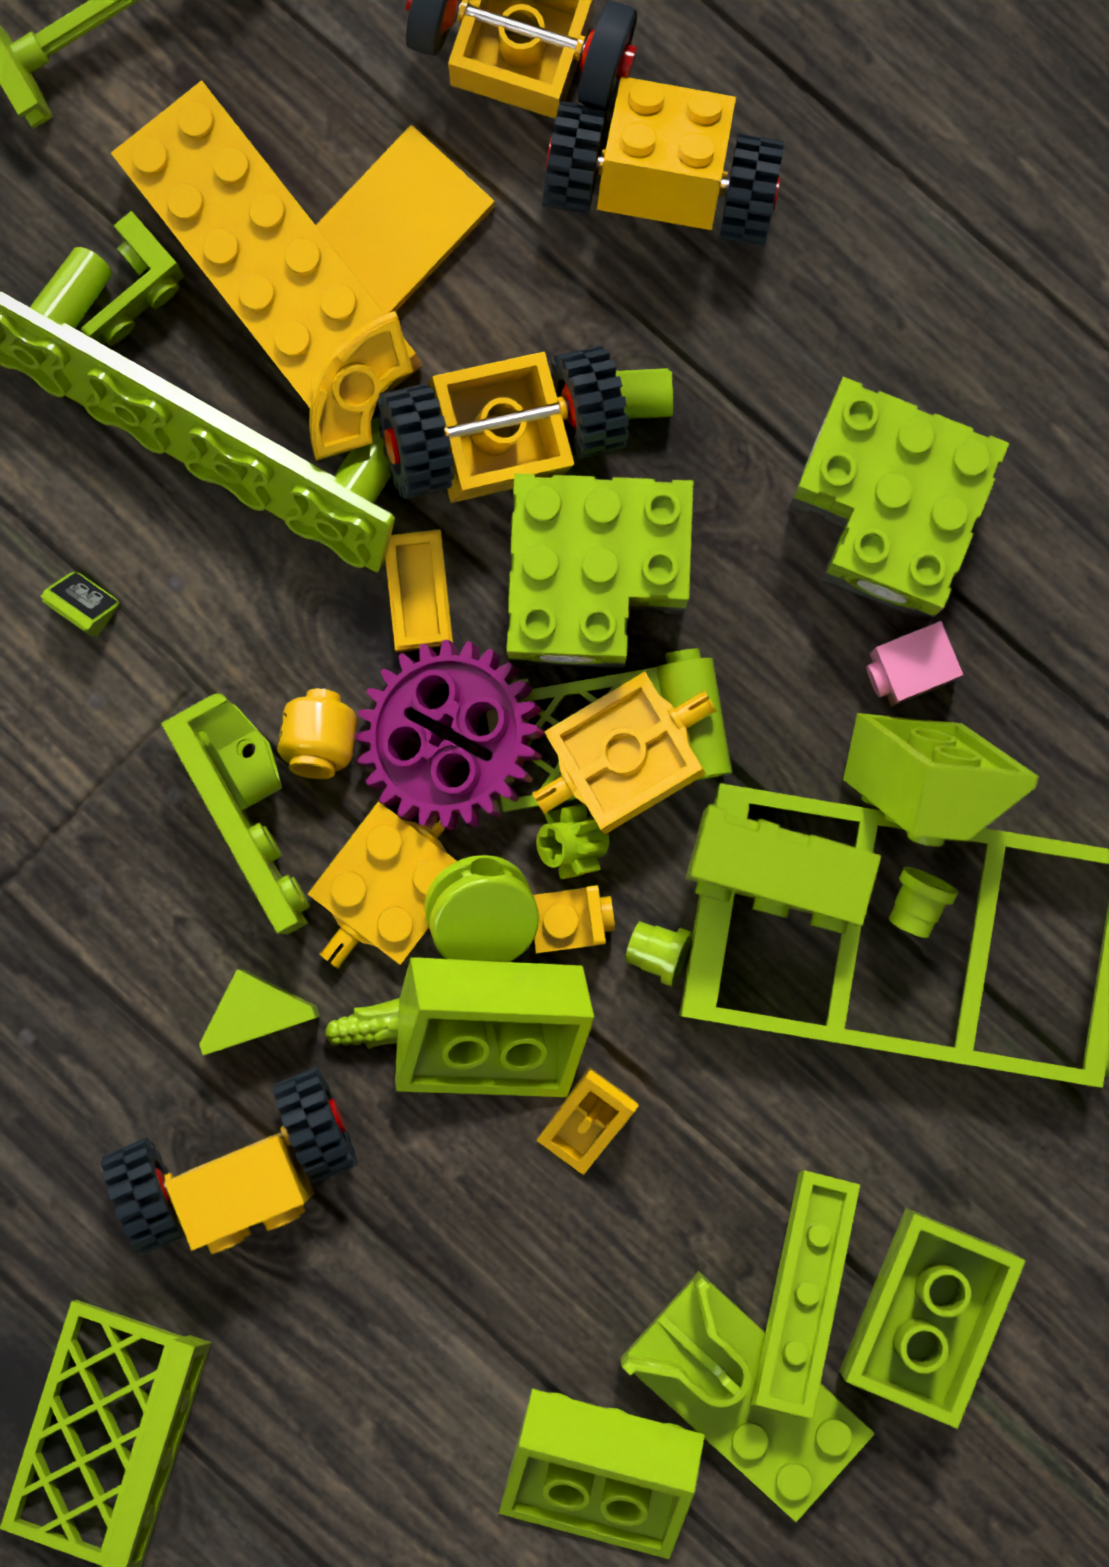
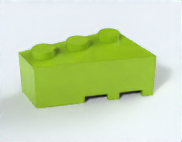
M709 805L702 815L685 879L697 882L695 893L698 895L730 902L732 892L755 898L754 910L782 918L788 917L790 908L813 914L810 925L845 934L847 924L853 926L863 925L881 855L814 835L807 836L779 828L777 824L764 820L756 822L727 814V809Z

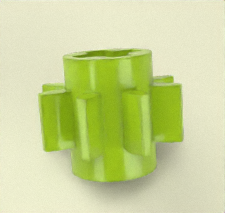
M580 804L563 807L562 810L551 811L545 814L548 824L540 828L536 839L537 851L541 860L549 867H559L561 879L599 871L601 868L597 859L602 858L608 850L609 834H604L600 830L593 816H587L586 806Z

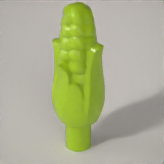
M399 998L372 1006L355 1007L354 1013L349 1017L344 1016L328 1023L325 1029L326 1039L335 1046L339 1044L348 1046L350 1044L361 1045L365 1043L368 1049L397 1043Z

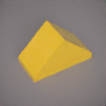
M589 1067L536 1141L584 1175L632 1116L639 1104Z

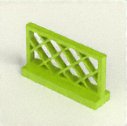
M79 1300L71 1301L0 1529L101 1565L102 1567H142L212 1342L192 1335L181 1336ZM83 1318L102 1324L112 1347L88 1360L77 1340ZM117 1329L132 1334V1336L122 1341ZM143 1338L164 1345L157 1370L140 1379L126 1347ZM116 1354L130 1385L104 1397L90 1367ZM72 1356L76 1366L67 1370ZM80 1373L94 1404L69 1417L59 1394L63 1381ZM153 1381L152 1388L148 1396L144 1385ZM133 1391L141 1406L143 1416L139 1428L122 1435L108 1404ZM98 1411L112 1442L87 1455L72 1423ZM54 1413L58 1423L49 1427ZM62 1429L76 1461L51 1474L41 1451L45 1438ZM136 1437L132 1452H130L126 1442ZM115 1448L126 1471L122 1484L105 1493L90 1461ZM80 1468L94 1499L69 1512L54 1480ZM36 1470L40 1480L31 1484ZM41 1487H44L58 1517L44 1526L20 1519L27 1495ZM118 1494L114 1509H112L108 1499ZM95 1506H98L107 1525L106 1535L101 1548L83 1542L72 1519ZM59 1525H62L66 1535L55 1532L51 1529Z

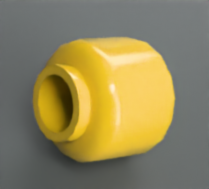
M310 689L307 691L306 696L295 698L286 704L282 715L277 752L284 761L289 763V770L296 775L311 779L332 778L335 775V771L347 767L352 759L358 718L352 708L341 702V696L338 693L326 689Z

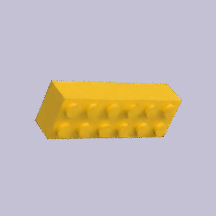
M200 81L112 151L111 154L310 408L317 381L332 354L352 333L366 323L385 315V313L203 81ZM405 338L404 341L413 372L394 381L384 393L390 392L423 366L416 352Z

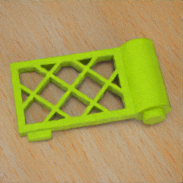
M699 648L665 654L666 664L655 668L535 688L522 701L538 702L553 699L546 711L542 710L538 714L541 718L536 723V726L543 729L547 722L553 726L559 723L552 715L566 696L580 694L593 703L598 699L589 692L611 689L609 691L611 692L644 671L659 695L672 704L674 708L698 695L702 690H705L717 712H713L687 728L691 749L706 773L697 780L732 773L713 658H701ZM527 678V679H522V680L526 681L527 683H529V679H528V678ZM497 710L486 712L490 733L497 727L499 721ZM535 739L529 740V747L532 745ZM543 760L533 761L550 773L542 787L562 776L559 763L554 769ZM502 795L500 796L503 812L539 807L533 795L519 797L517 802L509 800ZM573 796L565 802L574 801L578 799L575 796Z

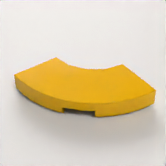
M395 311L366 323L352 333L332 354L323 368L312 396L309 418L310 441L316 461L372 444L371 419L378 398H380L379 395L384 393L394 381L413 372L399 319Z

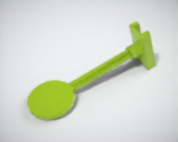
M89 0L38 33L34 34L33 31H30L12 42L7 32L0 25V85L17 114L21 118L25 116L32 128H36L51 119L53 116L31 73L51 62V55L140 0Z

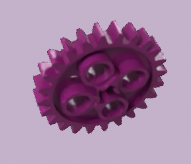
M447 639L443 640L440 655L437 656L434 650L424 643L420 645L419 662H414L402 653L399 655V662L402 668L401 673L395 675L384 668L380 671L388 685L384 691L374 688H368L366 691L377 702L375 710L365 709L358 711V716L370 722L371 726L370 730L357 733L355 739L369 745L371 750L362 754L357 760L359 764L365 767L377 768L367 778L366 783L375 789L386 787L379 800L389 807L400 802L398 815L410 821L419 812V824L432 829L438 816H440L442 826L450 831H454L458 824L459 814H461L467 824L476 827L479 826V809L481 808L495 817L500 816V809L496 799L501 795L514 802L519 800L516 791L511 786L515 779L523 782H532V776L522 766L525 760H541L542 755L530 748L528 744L529 740L544 736V730L536 725L529 724L528 720L537 716L542 710L534 702H522L533 690L532 686L524 680L513 683L519 670L510 662L498 668L501 656L495 651L488 649L480 658L479 647L467 641L459 655L456 645ZM441 684H448L450 693L448 700L443 706L431 709L429 705L431 692ZM410 709H414L441 725L456 731L474 743L490 750L493 755L492 759L484 761L450 741H446L428 729L409 720L407 712ZM489 710H497L499 719L497 727L490 734L479 736L477 730L479 718ZM419 734L421 738L419 752L412 759L404 761L401 754L403 743L408 737ZM467 760L470 765L468 779L461 786L452 788L449 782L451 769L455 764Z

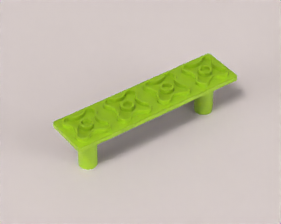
M75 247L30 307L23 305L0 291L1 366L15 369L28 375L40 387L54 396L63 397L65 395L85 406L86 411L94 419L105 425L115 426L126 431L146 449L157 454L165 452L183 462L186 468L197 478L226 488L243 504L254 510L262 511L265 509L283 519L288 528L295 534L326 545L346 563L357 568L365 566L374 572H379L385 562L395 517L374 504L391 477L388 469L389 461L384 455L383 447L385 445L383 438L380 436L379 427H381V423L378 417L371 420L372 444L351 450L337 472L332 476L77 331L76 327L112 277L109 265L93 251L83 247Z

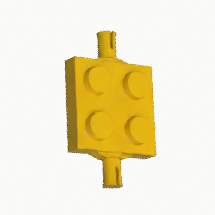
M644 671L544 731L558 755L562 776L536 792H532L544 814H547L551 809L575 796L588 807L600 830L607 834L706 774L691 749L687 728L713 712H717L705 690H702L698 695L674 708L672 704L659 695Z
M379 801L376 803L307 893L329 910L340 926V929L319 955L328 961L338 946L343 943L344 945L331 961V964L339 969L360 941L361 943L379 948L398 964H402L429 928L425 917L424 903L431 883L440 872L457 862L448 855L442 843L438 840V837L445 829L440 819L430 829L415 822L401 819Z

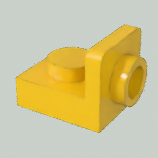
M598 885L533 895L539 910V926L534 938L536 954L606 944L604 932L616 931L611 896L600 897Z

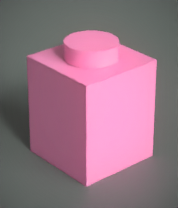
M941 621L876 647L870 653L873 663L866 666L875 693L879 698L887 695L891 707L954 682L963 676Z

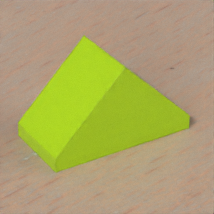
M237 969L199 1043L202 1055L211 1054L319 1018L318 1008L316 1005L244 969Z

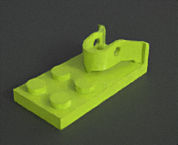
M222 694L211 695L162 722L161 724L276 933L289 935L308 924L302 912L311 907L307 897L294 876L292 878L289 875L283 877L274 860L280 858L282 853L266 825L262 827L260 823L254 825L246 811V808L282 789L279 772L268 740L236 705L231 704ZM249 744H254V754L249 758H244V748Z
M698 1271L620 1358L621 1366L630 1376L634 1373L698 1433L705 1434L704 1438L788 1516L797 1522L875 1433L822 1383H820L813 1419H803L751 1406L765 1331Z

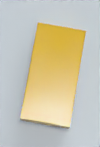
M441 530L391 535L385 560L395 651L420 650V645L424 643L431 648H440L443 640L447 639L453 643Z

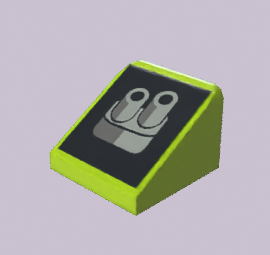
M77 572L69 573L45 589L40 596L43 598V603L92 637L94 635L98 637L119 607V602L116 598Z

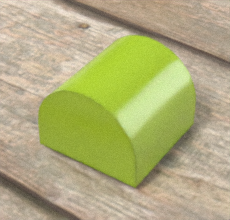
M669 368L616 371V377L620 376L623 385L620 390L622 396L626 398L627 406L624 407V412L627 414L628 419L673 417L672 371H669Z

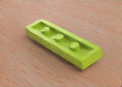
M806 1170L798 1173L751 1406L803 1419H813L860 1184Z

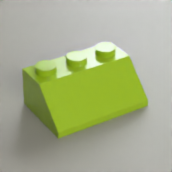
M857 713L843 780L862 794V801L874 805L885 813L884 818L887 821L904 828L908 832L910 840L929 846H942L945 839L966 841L971 839L1036 788L1038 775L962 723Z
M411 957L399 998L395 1073L396 1091L568 1097L594 1020L583 966Z
M532 1389L518 1436L499 1514L670 1559L695 1493L705 1434L686 1430L676 1424H663L633 1416L620 1409L603 1408L573 1400L560 1393H547Z

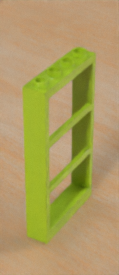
M721 783L716 789L714 806L727 809V814L745 819L748 816L749 804L859 822L855 848L871 853L874 850L877 826L905 830L900 825L887 821L884 818L885 813L881 810ZM983 828L968 840L986 844L954 1047L845 1029L861 926L847 924L845 934L840 936L826 1026L716 1007L735 895L733 892L730 902L702 895L698 897L679 1016L1103 1088L1104 1077H1109V902L1083 1068L1078 1069L973 1051L1005 848L1108 865L1109 849Z

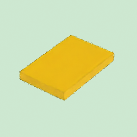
M410 125L316 226L383 312L388 314L393 311L396 312L494 209L495 201L414 126Z

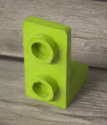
M132 211L114 225L123 240V243L116 249L138 275L142 274L146 269L149 271L81 328L83 334L102 345L107 343L109 346H112L124 339L135 326L133 319L149 306L156 309L169 301L179 289L177 282L184 277L175 260Z

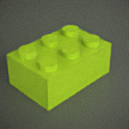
M905 1208L840 1367V1374L850 1384L958 1429L1026 1260L1008 1250Z

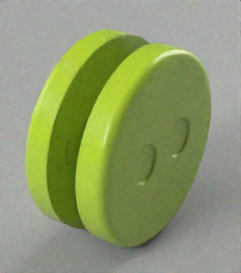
M480 855L461 859L449 865L437 875L425 897L424 911L434 944L445 959L512 962L526 951L538 931L539 910L527 879L519 868L503 858Z

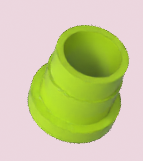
M904 867L899 877L903 885L888 919L891 923L908 933L929 938L946 904L951 905L954 903L958 891L946 881L930 873L913 867Z
M639 921L629 941L625 962L640 967L641 970L661 976V983L673 987L684 967L692 941V931L679 928L677 932L660 926H652Z

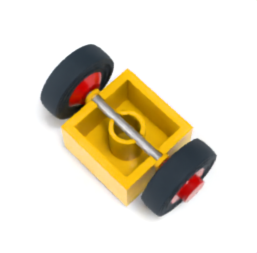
M407 0L405 9L409 11L406 29V46L413 51L436 56L442 49L450 28L457 20L458 23H461L448 62L450 85L556 119L560 101L565 102L580 57L582 75L578 89V102L602 110L608 109L611 105L621 76L630 77L638 47L631 45L637 22V10L618 2L608 1L602 10L596 28L589 33L586 41L594 16L595 0Z

